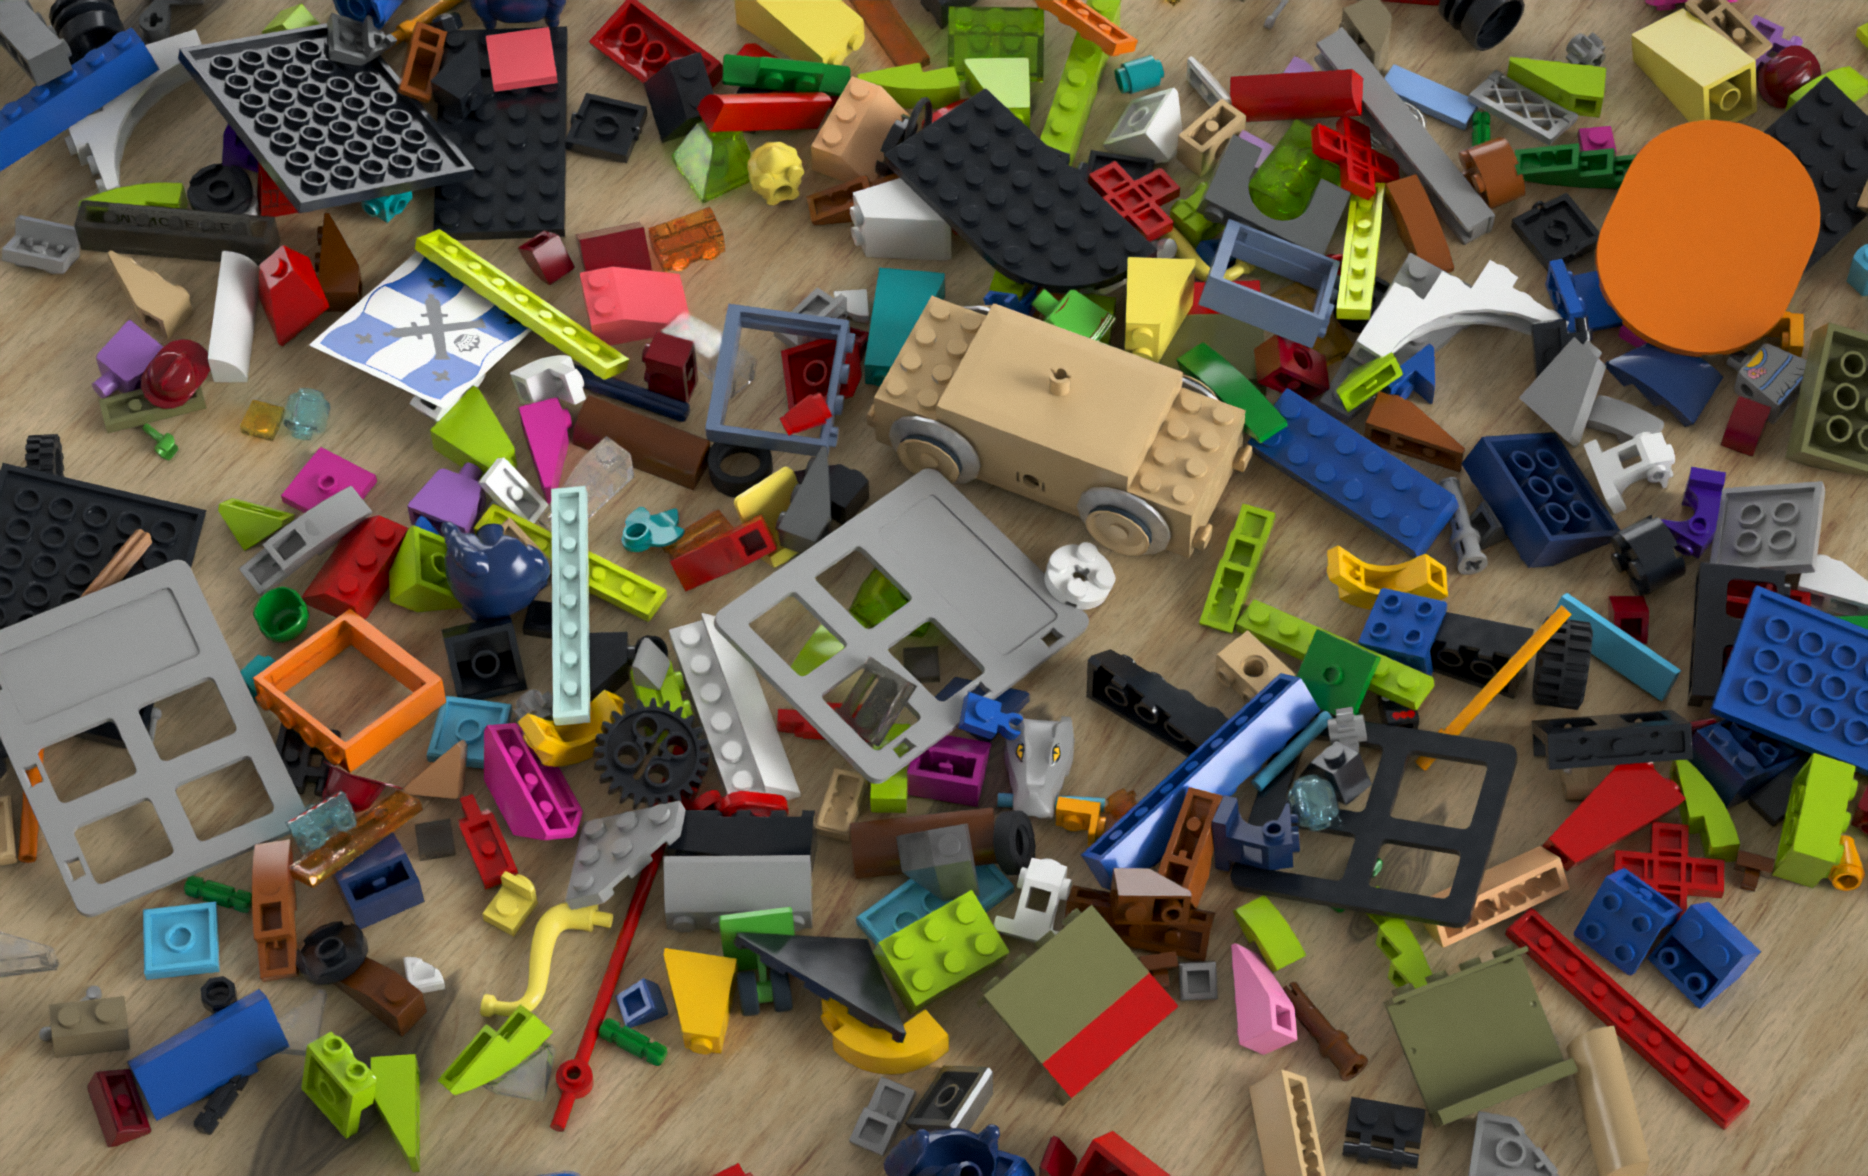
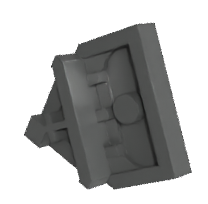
M331 13L327 21L329 57L333 61L362 66L392 48L397 42L393 35H384V32H380L373 26V18L370 15H367L362 23Z

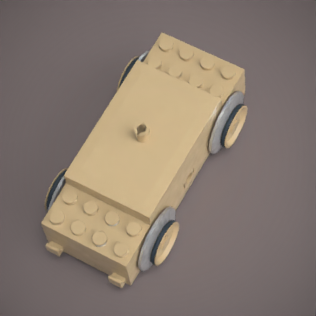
M931 296L874 396V403L867 414V425L875 428L876 441L893 447L898 454L899 460L914 475L923 469L931 468L940 472L951 484L968 483L976 478L1075 515L1082 519L1086 524L1088 532L1102 546L1127 556L1156 554L1162 550H1168L1190 558L1194 548L1204 551L1212 536L1213 526L1207 524L1234 469L1244 472L1252 457V446L1247 445L1246 449L1242 448L1246 410L1219 401L1214 392L1201 381L1183 375L1181 371L994 303L993 305L961 307Z

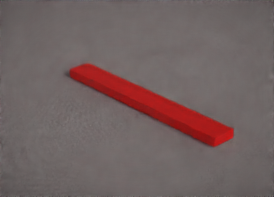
M1532 907L1506 929L1505 935L1519 948L1527 946L1528 952L1526 954L1606 1026H1614L1616 1035L1723 1130L1749 1107L1751 1102Z

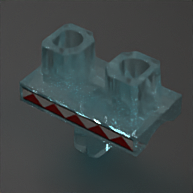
M342 790L316 805L314 803L305 807L306 811L285 822L296 842L299 852L303 855L311 850L318 849L328 840L342 832L349 831L359 823L346 794Z

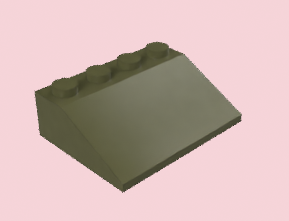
M1830 322L1813 331L1785 459L1818 469L1868 477V334Z

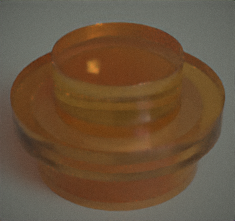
M1125 788L1114 792L1106 799L1109 803L1104 808L1106 814H1111L1114 820L1122 818L1137 804L1135 799L1137 794L1134 790L1126 792Z

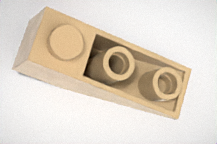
M110 250L108 256L113 273L144 327L169 340L193 314L189 293L178 284L172 285L163 280L157 272L153 270L147 271L138 266L129 256H121Z

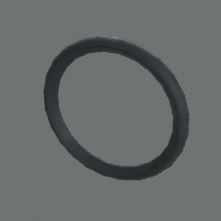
M921 98L914 106L907 124L904 141L913 136L916 121L924 105L925 120L923 128L932 123L933 108L929 98Z

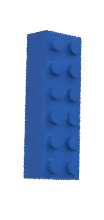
M1286 388L1274 407L1285 418L1288 426L1261 444L1251 437L1247 443L1252 446L1253 453L1410 556L1416 558L1426 554L1459 507L1455 495L1292 390Z

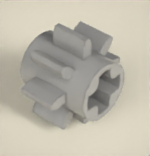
M1592 32L1588 37L1580 33L1568 43L1566 59L1569 60L1568 63L1600 67L1605 60L1606 55L1603 51L1606 47L1602 45L1603 41L1595 33Z
M533 689L525 692L518 698L516 702L517 709L514 710L517 716L515 718L517 723L527 713L548 721H554L553 696L549 691L541 695L538 690Z
M1353 707L1336 709V718L1327 720L1331 745L1338 741L1355 751H1359V742L1367 741L1364 715H1354Z

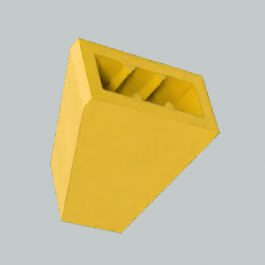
M665 948L663 954L665 969L685 1048L702 1055H707L711 1052L721 1054L737 986V959Z

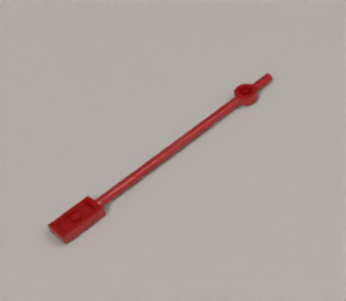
M674 746L672 754L682 755L684 751L681 747ZM663 777V779H662V782H661V783H664V782H666V780H665V778H664V777ZM691 787L693 794L690 799L681 795V803L685 810H688L691 802L696 799L699 789ZM663 843L651 854L653 861L642 869L575 1058L562 1063L556 1071V1083L561 1097L550 1125L555 1131L563 1132L565 1130L575 1099L585 1097L593 1088V1072L588 1063L665 851L666 843ZM577 1072L580 1074L577 1079L568 1078L571 1073Z

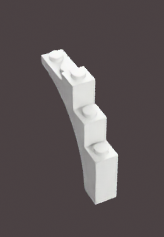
M196 29L145 45L160 70L97 109L95 114L86 116L68 128L70 136L64 138L71 156L77 154L81 166L88 164L92 175L99 174L100 179L95 180L99 193L120 188V164L125 145L135 126L146 112L166 94L193 79L178 60L180 48L202 45Z
M1489 260L1472 288L1466 286L1458 277L1442 271L1424 300L1418 297L1410 288L1402 287L1395 282L1356 340L1348 356L1363 365L1392 352L1394 354L1408 342L1426 333L1454 325L1483 324L1499 326L1531 335L1530 322L1563 318L1556 311L1547 309L1534 301L1527 293L1513 288L1518 277L1512 274L1507 267Z

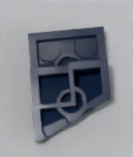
M1649 343L1605 362L1606 369L1624 387L1633 384L1654 407L1663 404L1684 427L1693 425L1723 379V376L1713 366L1700 357L1671 353Z

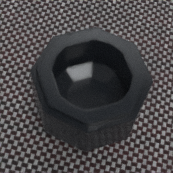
M445 12L433 18L430 25L446 31L448 34L462 28L463 22L459 13Z
M224 976L209 978L200 988L203 1007L213 1014L238 1001L235 984Z

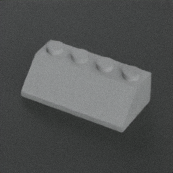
M810 855L664 856V900L667 929H674L678 932H691L694 929H711L715 932H720L719 916L783 907L792 908L795 932L803 928H812L813 884Z

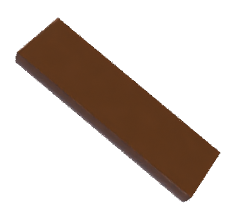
M588 395L580 409L573 432V445L691 490L695 489L708 467L707 459L709 449L711 448L709 440Z
M994 808L850 823L851 848L856 879L904 874L901 869L896 836L961 824H968L975 866L998 864L993 844V832L996 822Z

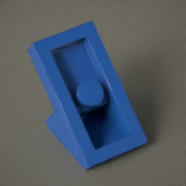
M1429 343L1402 364L1400 368L1403 375L1380 392L1398 395L1403 399H1407L1414 390L1429 404H1432L1435 392L1434 347Z

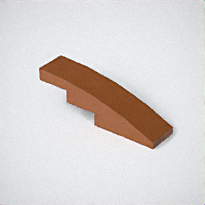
M894 173L870 181L868 176L864 175L806 196L813 225L853 222L850 215V207L854 206L853 192L896 180L900 177Z

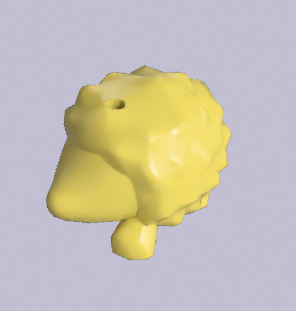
M766 142L751 152L750 159L747 162L748 178L752 185V190L762 195L766 199L767 204L776 205L780 201L794 200L800 195L798 189L802 182L801 178L804 170L801 165L802 160L797 156L796 148L787 146V144L782 142Z

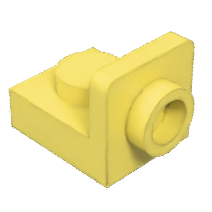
M505 871L501 876V889L482 915L484 921L514 937L534 910L538 901L534 884L527 877L520 874L514 876Z

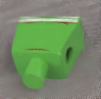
M1043 289L1031 303L1032 306L1045 316L1044 322L1096 341L1103 337L1117 319L1076 290H1070L1058 301Z

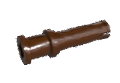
M1297 982L1289 983V986L1292 988L1291 991L1286 985L1283 990L1294 1005L1295 1017L1319 1044L1320 1055L1325 1059L1329 1058L1339 1070L1338 1075L1342 1081H1349L1359 1075L1368 1064L1367 1057L1364 1054H1358L1348 1042V1035L1341 1030H1336L1302 991Z

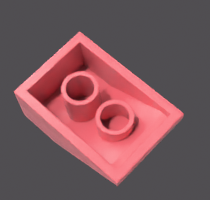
M608 267L580 273L582 294L591 333L608 345L612 346L653 338L656 331L669 335L693 330L680 274L620 267Z

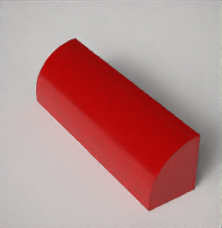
M1353 69L1231 76V104L1246 115V122L1361 116L1364 78Z
M823 92L710 94L701 100L697 110L710 132L818 129L832 100Z

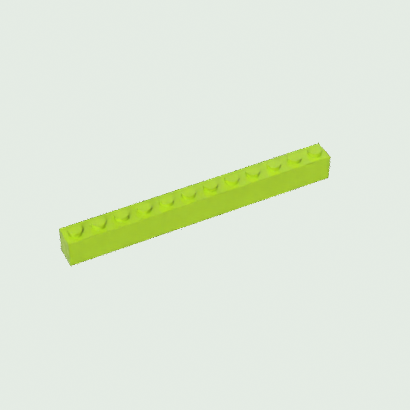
M1087 0L1086 5L1119 27L1121 0ZM1078 31L1076 32L1040 138L1046 145L1070 154L1069 166H1073L1109 55L1102 52L1101 47L1092 41L1082 38ZM995 270L989 291L1017 294L1020 302L1031 291L1033 285L1026 282L1024 285H1020Z

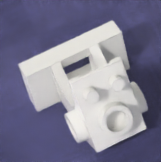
M1650 432L1639 433L1632 440L1604 452L1596 439L1583 444L1605 500L1614 514L1627 509L1621 495L1630 484L1647 478L1651 483L1660 482L1664 489L1667 487L1668 479L1673 477L1671 466L1675 463V454L1670 444L1666 445L1662 432L1654 434ZM1635 456H1641V462L1623 469L1621 462Z
M1031 858L1029 867H1022L1019 874L1017 888L1022 889L1015 918L1013 920L996 915L994 927L997 932L1036 943L1050 930L1056 935L1059 931L1053 930L1058 904L1060 899L1067 901L1072 885V879L1067 878V866L1061 865L1053 859L1045 858L1040 860ZM1033 888L1051 892L1046 913L1028 908Z

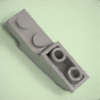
M349 486L308 510L262 544L265 548L241 566L239 570L257 593L263 596L315 554L322 555L373 512L356 490Z

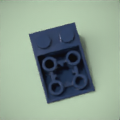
M1725 719L1695 732L1692 737L1693 759L1687 760L1712 785L1726 809L1747 801L1750 796L1806 752Z
M383 815L316 843L354 924L360 930L425 902L420 881L412 864Z

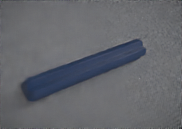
M574 364L575 369L579 371L584 380V387L582 388L680 422H685L689 416V403L614 377L603 380L589 369Z

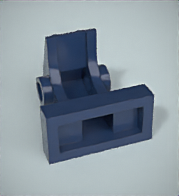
M1224 795L1212 820L1215 869L1229 872L1233 862L1266 870L1293 868V853L1300 852L1298 826H1291V823H1298V814H1290V804L1286 803L1277 821H1268L1263 827L1253 826L1242 819L1238 809V798Z

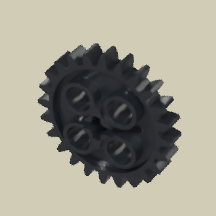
M655 698L651 699L649 707H644L643 702L637 699L634 710L624 703L622 706V716L612 711L610 715L611 723L602 722L601 731L604 734L596 735L595 743L599 746L594 747L593 757L599 758L595 762L594 770L605 771L600 775L599 782L600 784L611 782L608 794L612 795L619 791L621 793L620 804H623L630 798L633 800V810H636L641 802L646 804V808L653 807L654 803H658V805L667 804L669 800L671 802H681V795L687 799L692 797L693 790L691 787L697 789L701 787L702 780L699 776H706L708 768L703 764L708 763L710 754L703 752V750L707 748L709 742L706 739H698L702 735L703 727H691L695 718L693 715L685 719L681 717L682 706L672 712L670 711V701L668 700L662 708H659ZM637 728H650L654 735L644 737L638 733ZM667 730L669 735L660 744L657 755L652 756L640 779L635 780L633 776L642 767L645 755L651 753L662 732ZM677 745L683 749L684 754H671L667 747ZM629 755L635 760V763L632 765L622 764L618 757ZM653 773L661 774L666 782L661 784L654 783L650 780L649 775Z

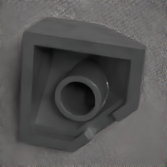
M968 824L896 836L901 869L908 877L944 902L954 900L970 890H973L976 896H980Z

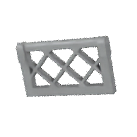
M1498 70L1491 73L1483 83L1473 90L1467 100L1549 146L1574 125L1578 118V114L1506 77ZM1500 84L1506 88H1498L1497 85ZM1485 96H1494L1496 103ZM1501 97H1516L1518 103H1503ZM1523 97L1533 103H1525ZM1512 111H1521L1523 117L1515 114ZM1529 112H1543L1545 118H1531ZM1551 113L1557 115L1560 118H1552ZM1539 126H1548L1550 130L1546 131Z

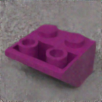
M946 735L910 762L907 772L908 795L978 807L992 743Z

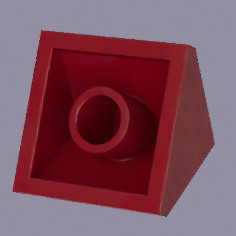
M640 221L576 234L584 272L608 267L653 271L644 226Z

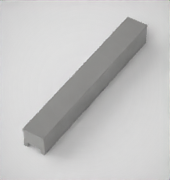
M1339 28L1337 32L1317 42L1316 47L1321 53L1314 57V61L1322 71L1353 69L1364 78L1360 118L1370 127L1372 133L1406 175L1416 174L1432 207L1460 242L1466 245L1481 235L1491 232L1495 218L1493 211L1344 28Z

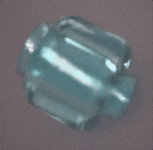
M299 388L298 392L290 394L287 398L283 424L292 431L291 435L301 440H311L312 436L325 432L330 412V403L324 398V394L318 390Z
M1309 775L1296 780L1293 784L1294 787L1288 793L1292 814H1298V823L1296 824L1309 827L1310 831H1320L1328 828L1331 825L1330 821L1339 813V805L1333 785L1330 781L1322 779L1320 775Z

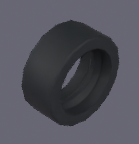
M714 442L709 449L707 462L711 483L719 492L729 497L736 498L773 473L770 450ZM736 453H749L760 460V467L755 472L742 477L731 476L723 472L720 464L723 459Z

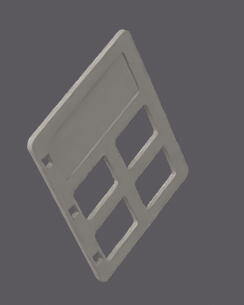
M926 468L719 610L714 619V626L867 781L880 784L888 780L959 726L963 699L968 692L979 686L986 693L983 697L995 700L1083 634L1089 624V618L1082 609L1076 608L1077 604H1072L1068 601L1063 604L1057 601L1045 585L1044 573L940 472L935 469ZM853 551L862 553L909 600L907 604L872 629L864 628L815 579ZM787 597L796 598L844 646L843 650L806 676H799L749 626L751 622ZM925 622L933 623L982 671L979 677L944 702L938 701L888 651L889 648ZM1051 632L1058 640L1047 647L1041 639ZM860 669L869 670L918 719L917 723L880 750L872 749L822 698ZM904 742L911 750L899 758L893 749Z
M170 561L0 630V686L2 688L0 690V739L77 911L85 917L98 916L254 850L255 844L275 841L302 829L306 825L307 814L290 824L288 823L291 819L304 813L306 809L190 566L185 561ZM203 682H214L236 727L235 733L169 761L161 760L140 717V709ZM106 722H113L133 761L136 773L70 802H60L38 756L39 751ZM245 759L252 761L274 807L273 812L206 841L198 840L179 801L176 789ZM37 767L43 782L32 787L25 770ZM141 802H151L173 848V853L166 858L104 884L97 883L76 840L75 831ZM79 860L86 875L74 881L67 864Z

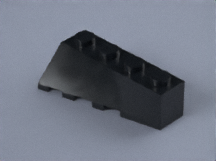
M1109 649L1094 654L1088 659L1086 697L1186 757H1189L1229 720L1216 707L1206 706L1196 700L1189 691L1185 689L1179 690L1167 683L1160 674L1145 670L1125 654L1120 655Z
M686 810L681 836L670 846L667 844V856L810 855L811 872L813 873L818 846L815 810H802L801 817H787L786 810H771L770 817H756L752 814L751 810H737L731 817H724L719 810Z

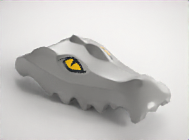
M1061 716V721L1023 719L1018 726L1009 723L1012 729L1021 731V734L1015 740L1005 738L1004 745L1006 771L1009 772L1010 786L1013 794V811L1020 810L1027 814V816H1036L1039 819H1052L1056 797L1059 796L1063 788L1064 778L1069 775L1073 763L1075 739L1071 717Z

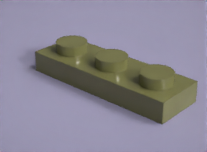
M201 385L184 405L174 409H162L152 405L145 398L142 389L99 399L107 433L207 408Z

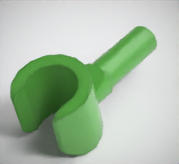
M149 424L143 426V431L157 442V445L154 447L155 452L161 458L168 461L171 460L179 450L178 446L174 444V437L169 433L165 435L159 433Z

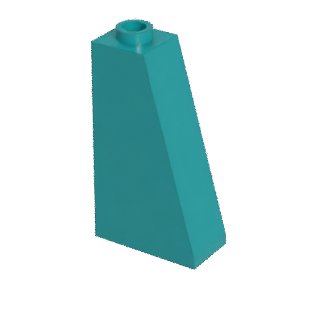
M879 267L864 363L865 384L881 386L931 296L942 300L945 299V273Z

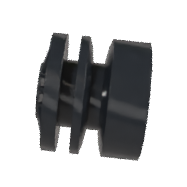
M56 0L50 9L49 20L52 27L56 31L58 38H64L71 50L72 56L68 57L71 65L84 58L89 51L98 49L112 40L117 33L125 31L113 0Z
M1440 0L1438 12L1454 29L1459 30L1463 38L1476 50L1485 51L1492 49L1511 34L1524 13L1525 3L1523 0Z

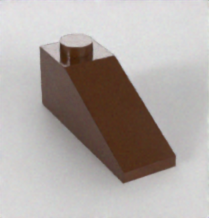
M365 957L364 962L353 974L342 981L333 983L401 1037L427 1012L422 991L396 971L368 957Z

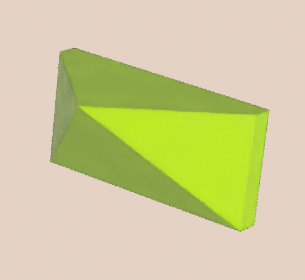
M1391 352L1354 368L1337 388L1336 393L1348 413L1401 377L1403 372L1396 357Z
M230 498L220 503L218 507L219 513L244 551L294 521L295 518L293 513L235 498Z

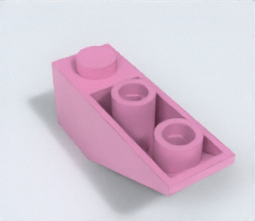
M1236 943L1232 944V969L1234 974L1239 1045L1265 1055L1296 1041L1297 1030L1294 1005L1260 954Z

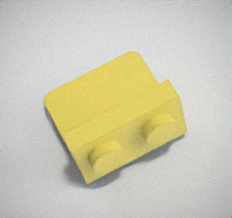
M789 467L781 468L738 495L734 500L741 523L760 514L763 515L778 545L777 550L761 557V559L773 568L788 562L791 557L799 553L780 546L778 531L775 529L780 513L788 510L791 504L792 491L798 484L794 471Z

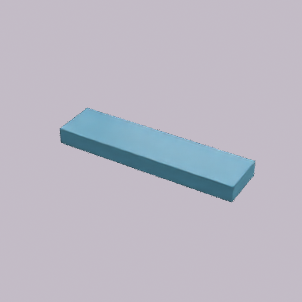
M1566 593L1561 596L1554 612L1562 605L1572 614L1568 618L1569 620L1590 622L1593 630L1591 654L1660 701L1667 698L1681 672L1679 668L1570 594Z

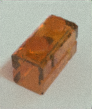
M711 207L648 228L651 248L663 272L671 270L682 271L691 263L703 259L707 261L713 260L720 253L726 252L724 234L718 221H716Z

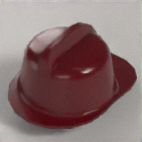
M1791 45L1781 50L1759 71L1757 84L1762 98L1770 106L1786 109L1791 94L1821 76V68L1816 56L1809 49L1800 45Z
M178 339L166 344L148 364L141 377V389L145 398L152 405L162 409H174L184 405L204 382L211 370L207 350L201 344L188 339Z
M323 761V763L330 766V770L322 793V799L326 800L336 793L342 792V794L327 803L343 811L356 813L370 808L385 787L404 791L402 787L352 775Z

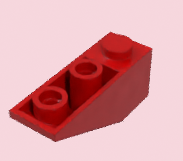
M760 514L670 561V564L685 592L760 559L777 550L778 544L763 515Z

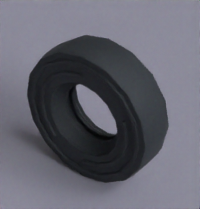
M1020 810L1000 813L994 825V852L999 867L1006 875H1019L1021 868H1028L1031 858H1035L1036 845L1032 823L1027 814Z

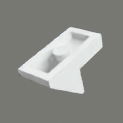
M505 458L496 459L478 483L493 499L488 508L494 503L532 523L537 521L549 505Z

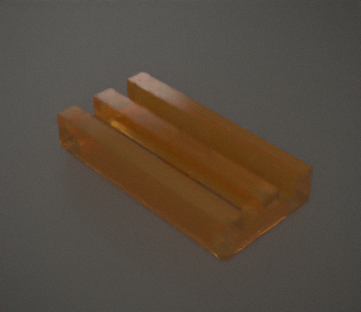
M717 509L686 527L682 538L671 545L662 547V550L669 554L670 560H673L734 527L721 511ZM720 523V525L706 533L703 532L713 525ZM693 538V541L689 542L688 544L684 545L678 550L675 549L679 545Z

